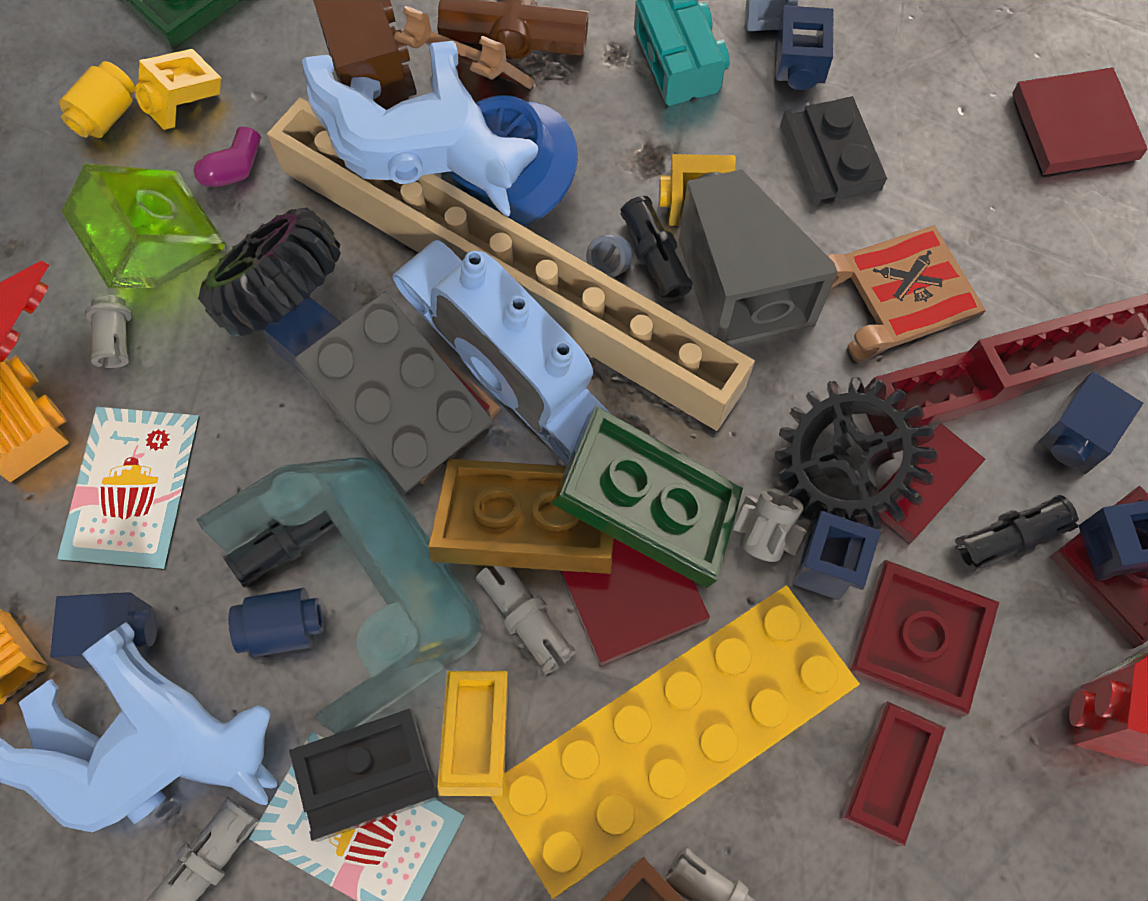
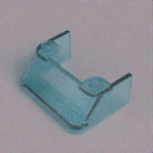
M365 457L282 466L196 519L202 530L229 554L269 528L266 523L272 519L283 525L295 526L310 521L326 510L388 606L364 622L356 640L359 658L371 677L315 714L321 725L335 734L362 725L460 658L477 644L482 632L480 614L447 563L430 561L428 547L430 538L382 468L375 461Z

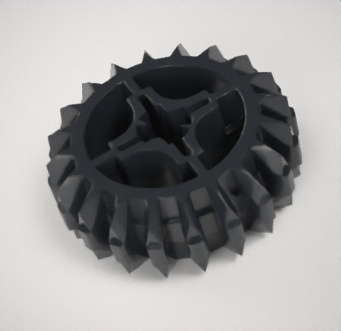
M308 207L288 210L283 215H276L270 222L262 223L257 230L247 234L240 243L232 246V250L219 259L217 266L208 272L207 278L202 281L198 299L206 308L205 311L220 328H224L231 336L251 335L254 331H263L270 323H278L282 316L290 311H295L296 307L303 300L310 298V294L317 287L324 284L325 277L333 272L335 263L340 257L341 252L339 248L341 244L334 237V231L324 219L321 220L313 210H310Z
M859 377L851 378L848 393L844 394L836 381H829L827 391L830 397L823 401L815 392H808L806 398L813 408L807 414L800 408H791L790 415L799 425L797 429L783 427L779 432V436L788 443H791L792 447L781 448L775 452V458L779 462L793 464L778 473V479L782 484H796L790 490L788 496L795 497L801 503L808 500L804 507L803 516L810 521L817 519L821 511L841 518L845 516V519L862 524V517H867L871 528L883 531L884 522L880 514L887 510L897 522L904 521L906 515L897 504L905 498L912 505L920 506L924 500L911 486L914 482L922 485H933L935 480L932 473L918 467L920 464H931L938 461L936 449L920 447V445L929 442L935 437L932 426H916L924 417L923 409L919 405H914L903 410L908 397L901 389L894 391L885 399L886 385L881 380H875L867 394H864V386ZM870 414L878 416L894 425L899 432L885 436L882 431L873 434L862 433L854 423L852 415ZM833 423L835 433L833 441L827 448L816 452L815 459L811 460L812 450L817 438L827 426ZM848 434L864 452H869L868 456L861 455L864 459L863 464L859 465L862 477L846 460H842L843 456H850L846 452L848 448L852 447ZM903 451L902 462L896 476L889 485L879 493H876L878 489L875 476L878 468L883 463L895 459L894 453ZM826 475L829 479L842 476L850 478L852 486L857 491L859 500L849 501L832 498L820 491L814 478Z

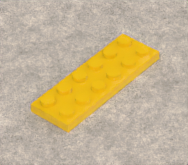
M786 585L504 773L503 796L490 797L551 898L554 899L860 684Z

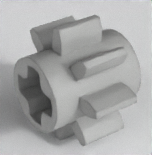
M771 488L762 490L759 499L749 494L746 495L732 527L733 530L743 533L740 540L742 548L752 556L769 562L779 561L784 551L797 556L811 523L810 520L800 517L803 505L798 499L788 496L789 494Z

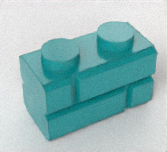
M637 0L635 3L634 30L665 104L671 106L690 101L694 96L697 99L718 93L722 87L724 70L729 68L730 59L724 40H715L712 33V15L706 2L699 3L698 0Z

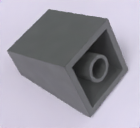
M742 169L727 173L710 172L687 182L679 243L708 334L727 345L815 326L838 273L835 263Z

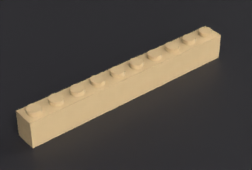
M299 97L267 133L281 170L418 253L433 240H439L444 243L461 261L464 260L466 254L470 251L485 252L495 259L538 302L585 353L712 429L718 431L745 391L755 360L436 175H422L417 181L410 184H399L393 180L363 179L347 168L344 160L339 158L325 128L313 113L310 103Z

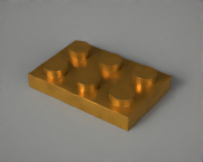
M448 459L428 547L431 562L611 574L614 538L552 505L567 466Z

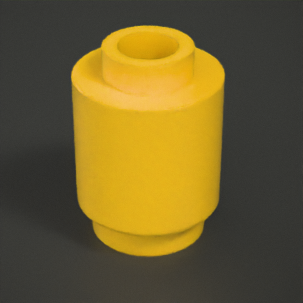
M102 61L98 67L90 66L59 100V106L64 112L61 118L72 131L84 138H87L89 135L102 138L133 103L131 96L135 92V85L126 73L110 62Z

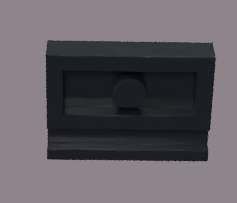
M853 96L805 106L802 112L792 113V110L784 111L781 126L812 206L820 204L822 199L833 197L835 201L883 189L887 176Z
M410 708L289 750L303 809L307 813L311 829L309 831L310 838L314 842L328 839L438 799L414 712Z

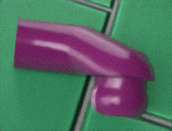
M249 127L237 128L231 148L209 153L196 162L193 170L196 180L206 187H221L245 180L250 174L261 141V135Z

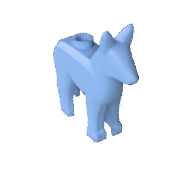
M454 41L431 43L429 46L432 70L430 81L433 92L402 101L388 110L374 102V99L380 96L381 93L379 81L367 77H352L349 87L334 80L332 75L334 66L332 57L329 55L305 57L302 60L303 74L307 84V96L311 109L325 128L334 150L339 158L344 160L347 168L363 179L393 180L399 184L413 183L422 175L453 171L484 190L503 215L510 216L511 211L506 189L512 186L523 169L537 157L538 146L530 139L500 137L490 131L480 107L473 101L458 77L456 67L458 65V50Z
M127 622L82 653L104 681L121 709L120 714L101 738L64 717L56 702L59 687L52 678L19 702L33 749H14L0 738V783L26 791L63 827L87 832H95L114 824L126 815L133 824H136L165 800L166 797L160 790L177 777L204 784L232 787L243 796L260 805L268 804V797L263 788L272 789L278 786L276 778L261 764L264 757L265 733L271 716L270 710L257 705L240 712L231 721L220 722L211 716L192 694L163 677L143 659L132 642L135 632Z

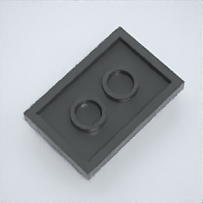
M386 291L294 358L297 367L404 495L493 423L492 418Z

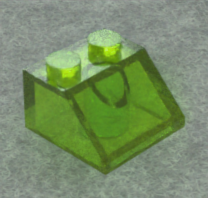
M84 163L62 209L63 215L108 288H157L218 254L226 245L178 171Z

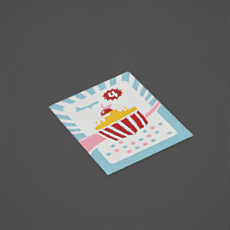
M96 407L57 560L157 569L165 568L199 415Z
M311 732L305 744L322 739L323 737ZM292 765L249 839L356 901H421L465 815L435 800L328 839L314 842L310 838L309 831L311 829L307 813L303 809Z

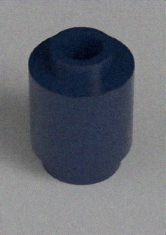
M305 588L245 597L243 604L233 605L229 609L230 638L233 648L238 654L250 652L253 657L310 648L314 645L315 634L323 633L324 629L320 601L317 597L309 599Z

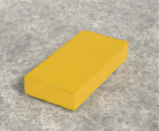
M447 671L437 785L439 796H503L508 671Z

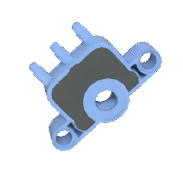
M433 240L392 275L396 287L405 299L453 347L476 379L496 399L511 407L567 465L587 415L591 410L598 406L610 413L587 389L593 376V368L588 357L575 340L495 259L483 251H470L466 254L464 260L461 261L444 243L439 240Z

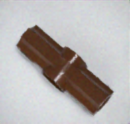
M440 0L437 30L439 35L458 42L479 44L481 36L500 42L505 46L507 59L524 58L531 50L584 55L587 43L589 11L538 5L536 0Z

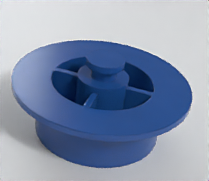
M513 96L489 97L476 104L480 107L490 131L500 137L530 139L538 146L537 157L523 169L512 186L506 189L511 211L508 218L526 227L547 215L567 193L577 169V142L569 124L554 109L537 102L524 101ZM453 171L441 173L442 180L501 213L484 190Z

